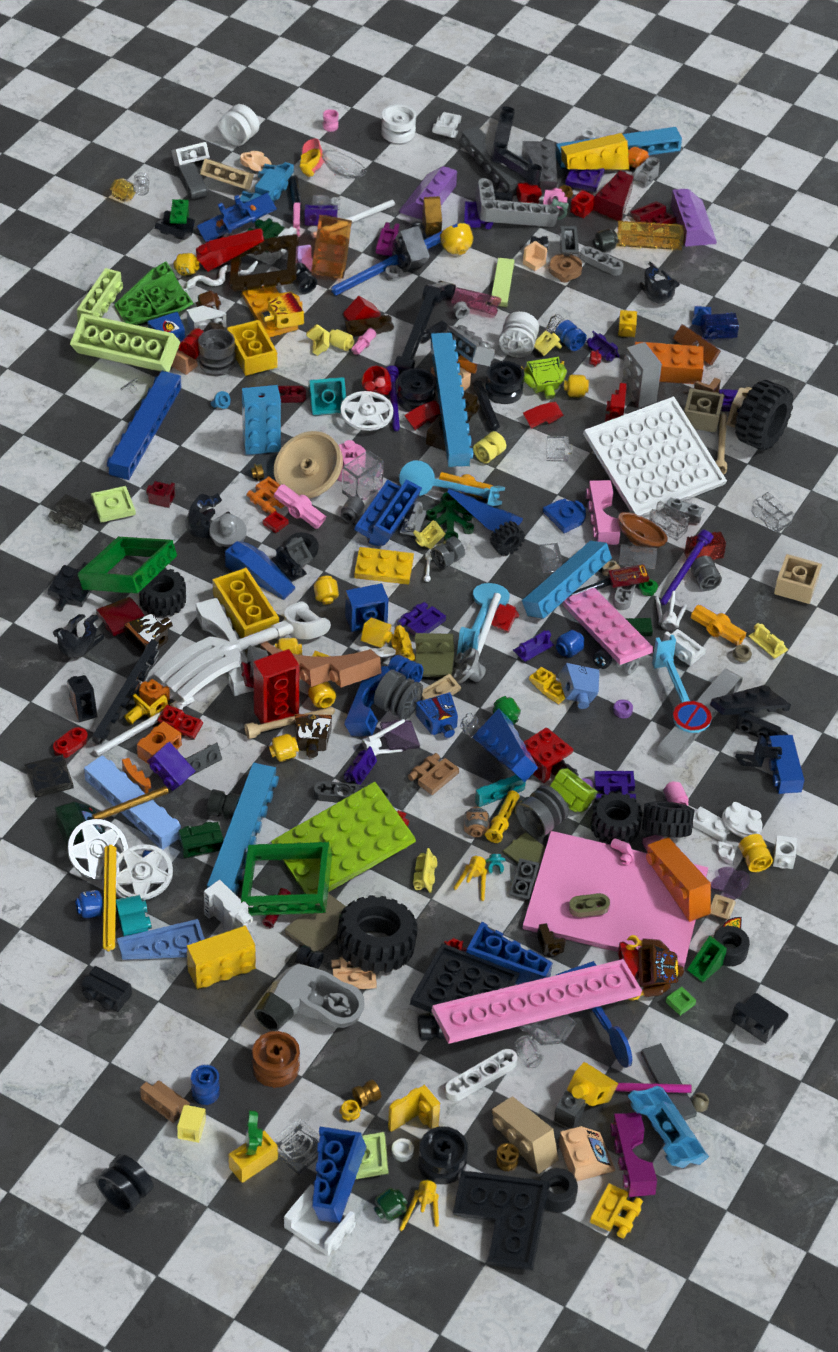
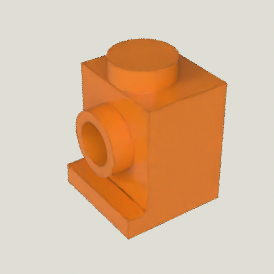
M153 679L149 682L144 681L139 687V697L148 706H151L163 695L166 696L167 701H170L169 687H164ZM163 703L159 704L156 710H159Z

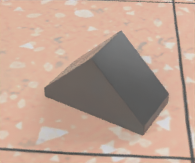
M560 226L561 254H579L577 226Z

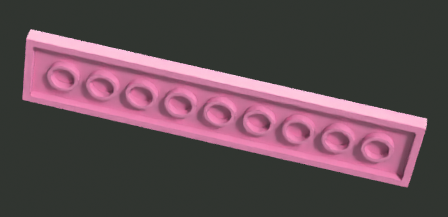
M624 959L433 1005L431 1011L448 1044L637 997L641 995L642 989Z

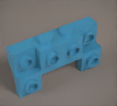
M287 162L280 165L264 164L263 170L258 172V178L261 179L255 185V192L242 191L240 200L246 203L268 193L274 203L280 198L281 193L287 189V180L294 173V165Z
M655 1086L643 1091L633 1090L627 1095L631 1100L630 1105L633 1110L647 1115L652 1122V1127L662 1137L665 1145L663 1150L667 1154L665 1157L672 1166L685 1168L689 1163L700 1165L709 1158V1155L663 1087Z

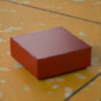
M277 511L263 519V525L274 533L279 532L289 524V520Z

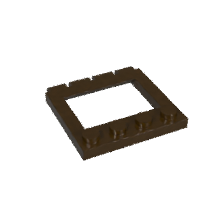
M298 234L266 238L260 244L232 258L229 285L233 292L245 291L246 287L248 290L262 288V285H264V288L278 286L279 282L280 285L293 284V280H296ZM281 249L288 251L286 270L240 276L242 257L248 254L261 255L267 251L275 253Z

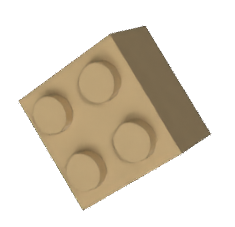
M786 554L777 578L774 594L810 604L819 580L822 564Z

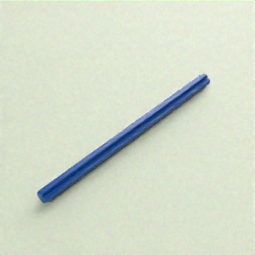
M442 231L424 240L427 249L441 243L440 234ZM397 254L332 286V294L337 296L384 272L388 266L398 265Z

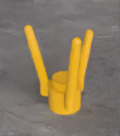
M480 856L471 857L469 864L466 865L456 882L454 890L458 889L467 874V883L470 882L472 877H479L481 875V901L485 900L486 874L488 870L485 869L486 861Z
M428 1180L420 1182L419 1189L415 1190L414 1197L399 1229L401 1231L404 1230L418 1199L421 1202L420 1212L422 1213L425 1211L426 1204L433 1202L434 1225L436 1227L439 1226V1195L436 1193L437 1185L434 1182Z

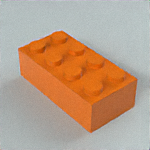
M645 342L662 363L659 382L695 384L696 381L702 382L703 346Z

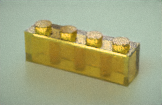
M618 221L617 246L682 250L684 227L683 225Z

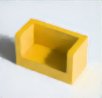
M264 1130L262 1145L257 1147L254 1155H246V1143L228 1154L229 1168L243 1183L278 1160V1145Z

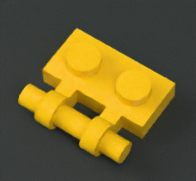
M609 1183L590 1218V1223L609 1232L615 1225L619 1227L617 1236L625 1238L626 1234L633 1227L632 1222L635 1217H638L641 1212L640 1207L643 1201L637 1197L633 1202L628 1201L629 1195L627 1191ZM622 1209L627 1211L625 1218L619 1216Z

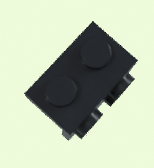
M754 993L745 1004L738 1002L734 1006L731 1021L767 1044L787 1021L789 1014L760 994Z

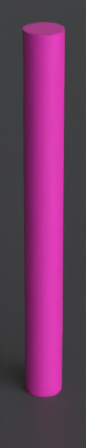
M619 1083L615 1091H643L659 1086L663 1087L666 1093H692V1084Z

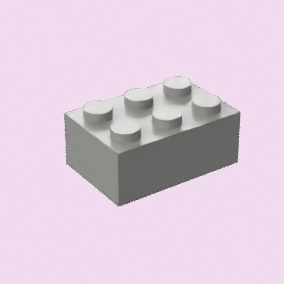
M645 342L627 347L621 382L627 383L626 393L638 408L656 403L662 363Z

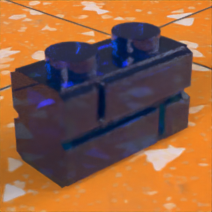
M736 313L702 315L701 331L703 338H737L739 323Z

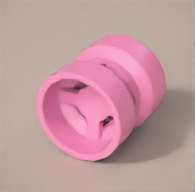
M328 109L323 112L324 130L333 132L338 129L337 120L339 119V114L336 110Z

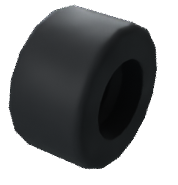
M735 926L719 928L714 933L713 938L722 945L732 944L737 947H726L723 965H740L746 960L750 946L748 935L745 931Z
M552 1168L545 1171L539 1180L548 1181L550 1184L549 1188L559 1186L566 1191L563 1194H555L548 1190L545 1209L559 1213L572 1208L576 1202L578 1183L575 1176L562 1168Z

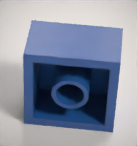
M382 583L346 590L345 617L351 632L363 630L364 623L370 618L388 623L389 599Z

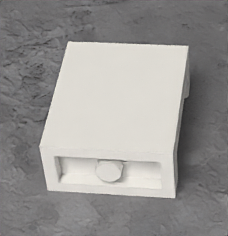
M311 1184L284 1216V1228L329 1256L333 1250L336 1251L340 1247L342 1238L346 1233L350 1234L356 1225L355 1213L350 1211L346 1214L344 1212L340 1224L319 1221L313 1208L314 1186Z

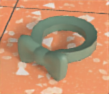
M553 199L550 205L562 207L564 211L562 215L558 216L557 220L565 218L569 204Z

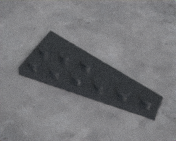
M153 639L149 642L94 732L93 742L100 744L102 740L105 741L110 734V727L116 724L121 711L127 706L130 698L137 694L141 681H145L149 674L148 671L154 666L159 657L157 656L160 651L158 650L159 642Z

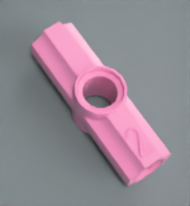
M284 484L274 493V497L288 507V511L293 517H301L315 529H318L325 521L326 516L312 506L307 496H299Z

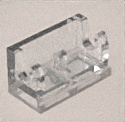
M659 501L656 511L654 509L651 510L649 520L659 526L667 536L678 541L688 531L690 517Z

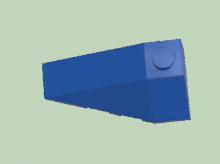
M452 489L447 491L491 531H494L496 528L499 529V525H504V522L509 523V521L515 522L519 526L523 520L522 517L496 507L494 508L491 505H487V503L477 501V499Z
M236 541L225 551V567L234 572L247 568L258 586L285 600L295 590V586L269 557L253 545Z

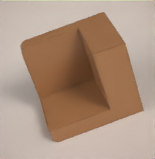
M714 378L709 385L696 381L694 389L719 393L721 380Z

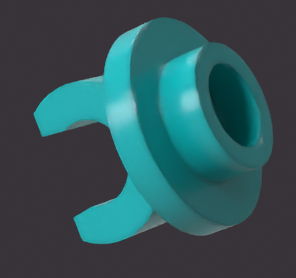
M501 854L489 855V858L485 859L486 863H491L488 866L489 874H492L493 866H498L499 872L503 873L504 866L502 863L506 862V858H502Z

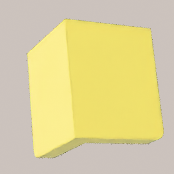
M184 1105L177 1126L178 1139L200 1142L206 1122V1109Z

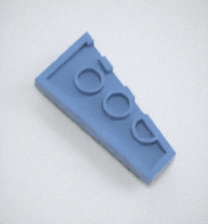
M196 919L117 938V944L122 960L187 957V945L204 940L199 920Z

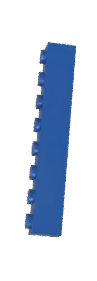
M162 370L159 376L155 377L152 388L148 389L147 396L142 400L139 410H136L133 421L129 422L126 433L122 434L119 445L115 446L112 457H109L107 460L109 475L130 480L182 388L181 375Z

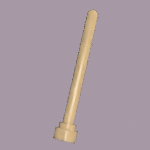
M724 413L720 415L718 454L715 461L723 475L727 472V463L724 460L727 415Z
M329 707L305 714L333 715L335 709ZM295 716L260 725L253 722L244 725L246 736L248 739H252L260 735V732L295 724Z

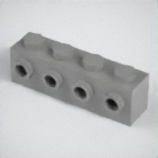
M448 325L446 333H452L453 340H456L455 351L471 363L490 366L491 361L494 359L495 350L489 346L488 342L482 341V338L479 336H475V333L467 330L466 326L458 325V327Z

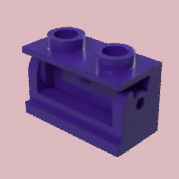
M170 741L146 761L151 770L157 773L162 778L165 786L172 791L181 786L195 772L194 768Z

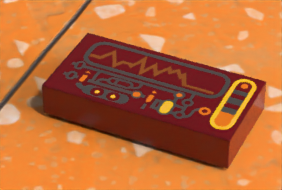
M644 564L608 571L613 588L649 582V576Z

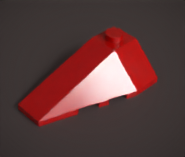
M259 228L211 240L196 248L197 260L209 272L263 242V231Z

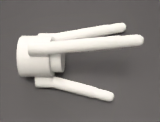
M672 591L669 611L665 612L664 615H662L659 597L656 596L655 598L659 617L658 625H661L667 631L679 628V622L687 608V604H684L678 617L673 612L675 591Z
M402 719L382 731L362 739L364 750L371 746L375 756L402 752V748L379 750V747H382L380 738L394 731L405 720Z

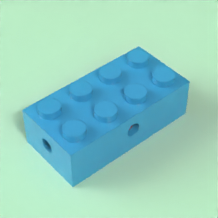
M278 385L242 388L243 444L246 455L272 453L281 450V399Z

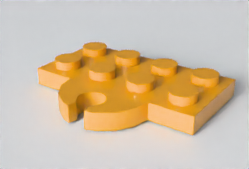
M264 285L259 289L242 291L244 301L254 318L260 320L269 338L298 330V325L277 328L273 321L264 323L261 317L262 312L268 311L269 300L288 292L279 293L275 286L264 288ZM293 294L303 309L300 297L296 294Z

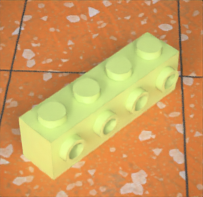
M107 268L104 269L77 308L78 322L82 313L101 318L104 313H107L110 304L115 301L117 294L122 291L121 272Z

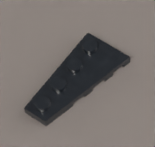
M761 685L711 699L710 706L722 715L744 714L745 711L759 713L763 709H767L768 712H776V709L782 708L783 711H789L791 704L772 691L769 686Z

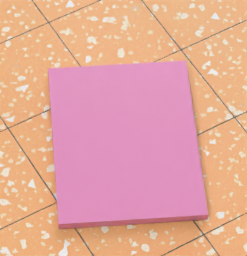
M551 831L522 929L538 933L539 924L547 923L549 931H553L554 937L618 952L619 942L624 941L627 944L635 945L633 941L627 940L631 935L637 936L639 940L643 938L661 940L670 951L677 954L678 965L684 968L696 920L688 921L659 876L647 862V853L632 850L635 856L633 862L629 865H624L620 859L622 852L612 848L610 844ZM694 864L707 877L709 867ZM602 893L610 899L609 911L603 915L575 917L569 911L570 900L575 896Z

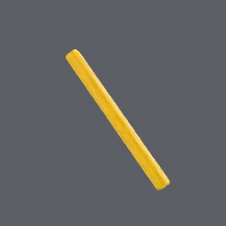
M112 844L104 848L103 949L106 951L115 949L116 847Z

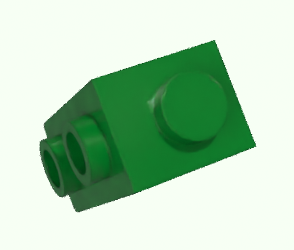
M172 199L170 223L186 224L187 217H189V200Z

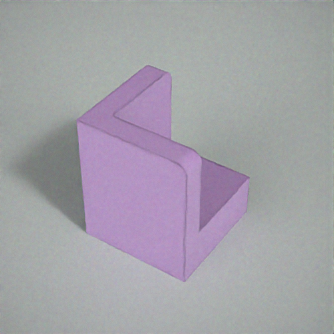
M311 245L298 246L297 263H304L310 271H314L315 265L312 259Z

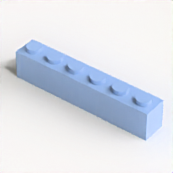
M103 755L84 767L85 780L113 806L145 794L137 783H133L125 772L117 769L115 764L111 760H107ZM154 800L121 812L162 850L179 839L178 830L181 828L180 823L177 819L170 817L167 811L162 806L159 807Z

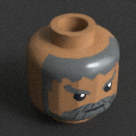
M472 807L466 811L463 816L464 831L476 838L485 835L487 829L490 828L488 812L481 807Z

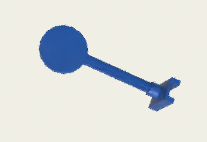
M592 961V962H589V963H587V964H584V965H581V966H578V967L569 969V970H567V971L558 973V974H556V975H560V974H564V973H568V972H572V971H576V970H580V969H584V968H588V967H593V966H597V965H596V963H595L594 961ZM601 1006L591 1008L602 1027L609 1034L611 1047L617 1061L624 1068L630 1067L633 1062L632 1052L624 1032L618 1026L612 1027Z

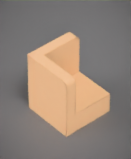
M534 241L524 248L523 264L533 271L538 270L546 264L547 248Z

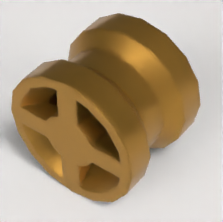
M511 1143L500 1145L496 1157L498 1168L503 1171L514 1170L518 1165V1148Z

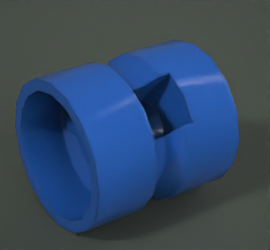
M570 320L561 322L556 328L555 334L571 351L579 350L587 340L586 333L577 328Z
M395 655L388 664L389 670H396L404 674L406 680L411 678L415 682H420L422 679L423 666L406 657Z
M211 1065L197 1066L191 1073V1094L193 1100L201 1105L214 1103L220 1093L219 1073Z

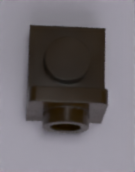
M547 923L539 924L537 938L543 956H556L564 953L565 939H554L553 931H549Z

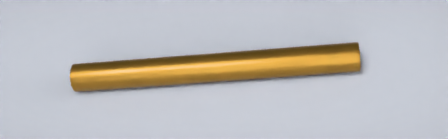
M164 786L91 816L92 819L102 820L169 792L167 787Z

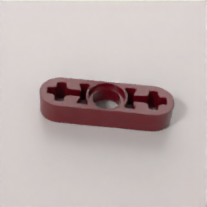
M278 386L279 393L285 394L280 396L281 403H301L306 400V389L303 386Z

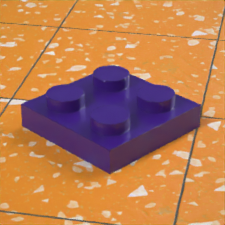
M571 169L565 185L596 193L604 176L605 169Z

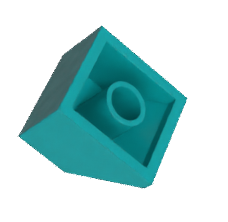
M345 377L308 380L312 415L341 413V404L346 398Z

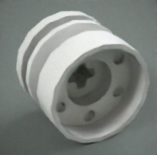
M519 311L509 314L504 321L503 330L499 338L500 348L511 357L522 358L530 355L534 350L539 332L538 321L526 312Z

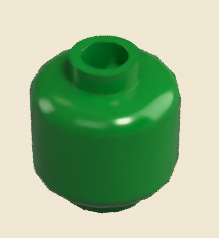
M503 696L493 703V714L499 708L513 724L519 721L518 717L521 714V709L513 698Z

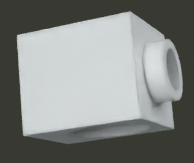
M777 835L774 846L773 867L793 869L796 858L797 838Z

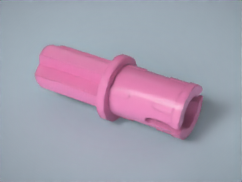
M369 328L363 336L358 337L356 344L351 348L354 355H359L365 348L369 347L370 342L376 337L375 330Z

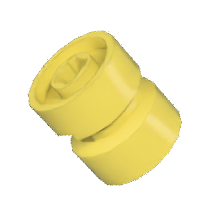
M493 431L473 446V452L480 462L487 464L505 451L506 441L501 434Z

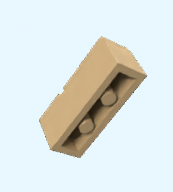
M204 159L200 172L201 175L248 190L254 177L253 173L210 159Z

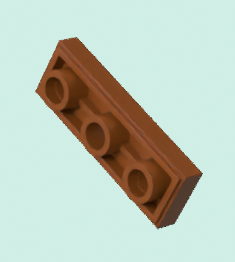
M681 324L673 337L681 345L703 346V360L710 365L714 364L721 352L717 347L683 324Z

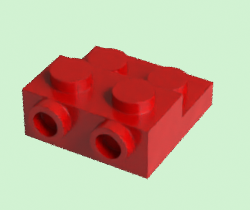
M620 383L619 390L615 389V394L611 395V401H607L606 411H609V414L605 415V422L624 415L627 383Z

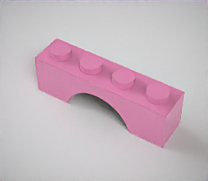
M611 480L589 481V488H586V499H589L588 512L592 513L590 514V523L594 525L592 529L593 538H596L597 542H604L607 545L619 544L621 532L617 518L611 517L603 511L605 508L612 506L613 489Z

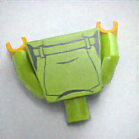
M559 357L528 361L524 369V382L530 388H533L535 393L544 392L546 399L554 398L556 396L554 390L559 389L567 374L564 361L559 363Z

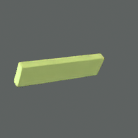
M498 258L491 297V305L507 307L515 259Z

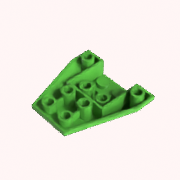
M167 261L151 269L114 305L125 323L138 325L175 312L179 313L194 303L187 292L183 290Z

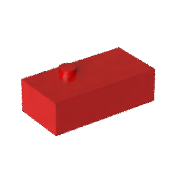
M290 649L253 661L254 713L260 723L264 724L299 714V663Z

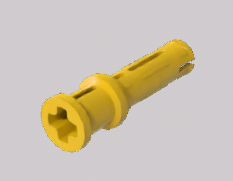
M512 790L507 793L498 815L493 817L491 827L485 833L486 838L493 843H500L502 841V834L509 826V817L520 798L516 791Z

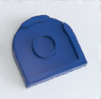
M560 499L543 507V513L564 534L581 526L586 519L584 505L576 500L574 502Z

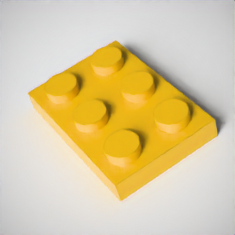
M359 547L354 578L409 585L414 553Z

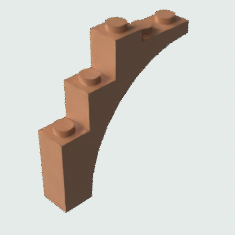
M268 642L260 644V648L266 650L269 656L283 651ZM371 649L354 654L330 657L293 654L299 663V680L302 679L311 687L332 680L342 688L381 674L380 656Z

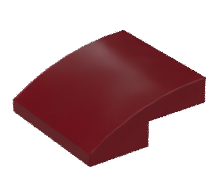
M657 201L630 211L634 220L649 233L676 223V216L666 212V206Z
M131 597L96 609L98 617L105 623L106 630L113 636L125 632V623L145 616Z

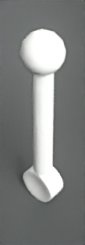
M427 553L425 555L427 560L426 575L423 578L425 582L431 580L429 572L432 558L431 554Z

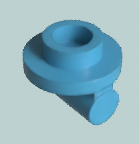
M220 391L216 393L211 405L214 408L225 409L230 405L231 398L227 392Z

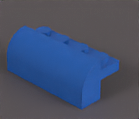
M407 479L401 487L387 480L356 524L354 530L370 539L369 544L386 545L413 503L419 497L422 487Z

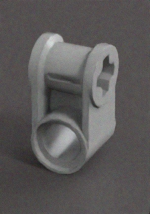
M655 157L647 158L634 171L633 180H639L645 186H649L658 177L659 159Z

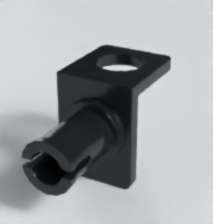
M759 735L753 755L736 754L735 757L742 766L762 767L765 758L781 759V756L778 755H782V748L768 746L765 738Z

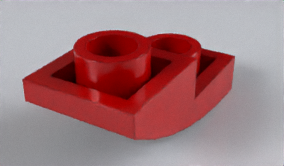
M434 400L413 409L404 416L413 429L417 430L428 421L433 423L440 415V408Z
M556 402L545 403L523 412L531 429L545 421L550 424L564 416Z
M169 705L165 706L157 720L160 724L164 721L182 735L194 740L203 725L201 719L187 715L183 710Z

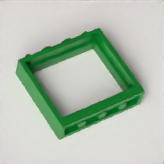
M118 536L78 573L82 589L138 594L177 557L173 540ZM125 556L150 557L132 575L108 574Z
M329 842L248 845L241 903L245 902L248 905V913L251 916L326 913L332 861ZM321 858L317 894L251 896L255 861Z

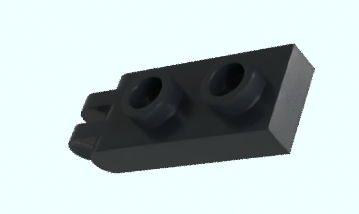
M746 712L738 716L737 729L758 738L759 735H762L768 742L770 736L788 735L787 732L781 730L780 726Z

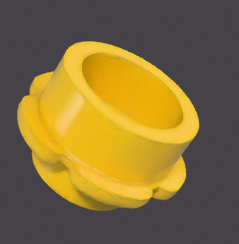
M347 1100L342 1104L339 1112L344 1120H356L360 1117L361 1108L356 1101Z

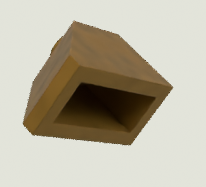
M440 196L423 198L422 223L426 235H435L442 231Z

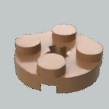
M558 254L551 258L549 272L561 282L566 283L582 274V261L571 254L570 257Z

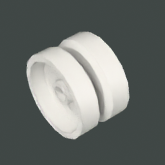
M243 104L234 105L221 116L218 123L222 136L229 143L236 146L245 144L258 132L260 125L256 114Z
M403 104L386 107L382 111L381 135L383 138L392 143H406L412 140L416 129V112L414 109Z

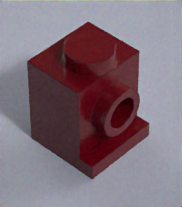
M154 481L153 485H148L146 495H148L149 503L170 508L175 498V483L166 484Z

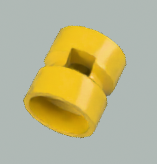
M752 834L740 841L739 849L743 857L746 858L745 862L749 871L761 872L771 866L773 859L762 835Z

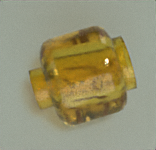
M124 178L115 179L110 188L112 196L122 202H126L128 199L132 200L136 193L134 191V184Z

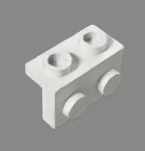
M679 629L672 634L669 632L664 633L663 641L670 640V635L675 636L674 654L689 666L705 655L706 649Z

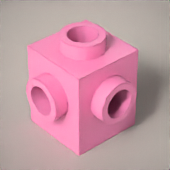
M553 188L552 191L545 190L543 204L550 205L553 199L567 203L568 197H565V192H562V189ZM556 206L559 210L563 211L562 207Z

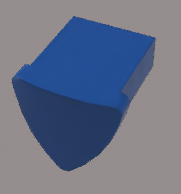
M694 306L692 324L712 326L711 307Z

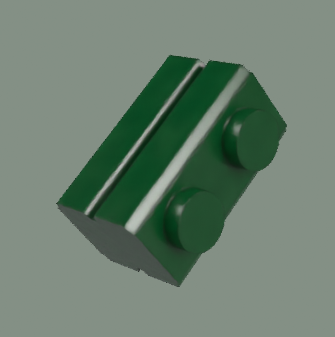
M205 822L199 826H185L183 829L178 830L179 843L184 858L218 852L224 841L219 822Z

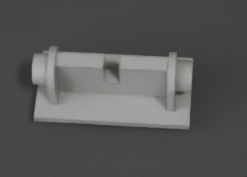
M416 501L413 503L406 515L400 533L415 536L413 534L414 530L420 532L427 512L423 510L421 502Z

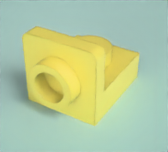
M546 330L536 340L534 348L545 356L554 346L559 349L562 346L559 343L560 338L555 333L550 334Z

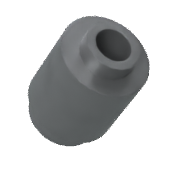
M349 497L341 509V518L348 523L357 520L364 508V502L359 497Z

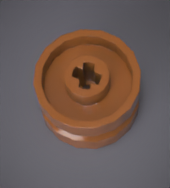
M272 1031L261 1035L255 1041L252 1048L253 1074L256 1079L263 1085L272 1088L291 1084L297 1078L300 1071V1049L296 1039L288 1033Z

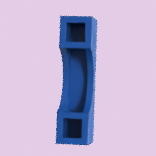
M388 666L381 667V674L362 680L344 723L352 737L373 735L378 720L370 707L374 703V695L380 681L390 671Z

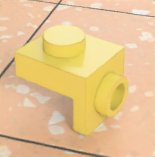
M318 324L306 333V336L313 340V353L317 356L329 348L330 333Z
M434 520L421 533L417 530L413 531V534L416 536L415 541L421 547L426 546L429 549H432L446 535Z

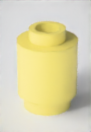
M333 329L330 331L329 343L332 346L347 351L353 347L354 339L351 334Z

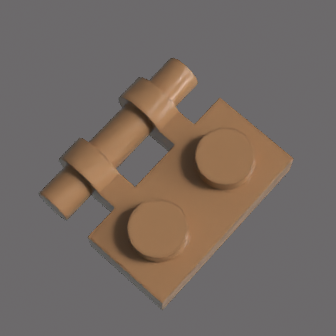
M437 753L426 757L424 762L420 766H415L408 775L411 781L419 778L418 785L431 795H434L459 774V768L446 758L439 762L440 756Z

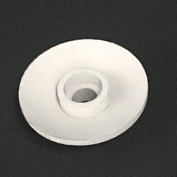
M362 646L358 648V652L371 649L380 656V662H382V658L396 654L395 649L385 646L382 648L377 646Z

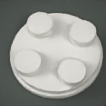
M733 802L722 814L725 826L739 837L745 838L752 834H760L762 831L761 814L757 810H752L738 802Z

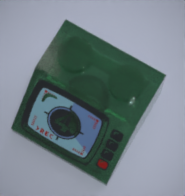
M70 802L55 807L56 823L67 847L70 835L75 828L85 821L93 820L91 815L96 813L94 807L78 802ZM93 825L100 834L106 832L102 825ZM82 830L75 836L73 846L84 842Z

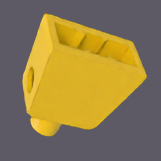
M583 1062L575 1071L567 1091L572 1093L577 1099H584L588 1105L595 1106L610 1102L619 1083L588 1063Z

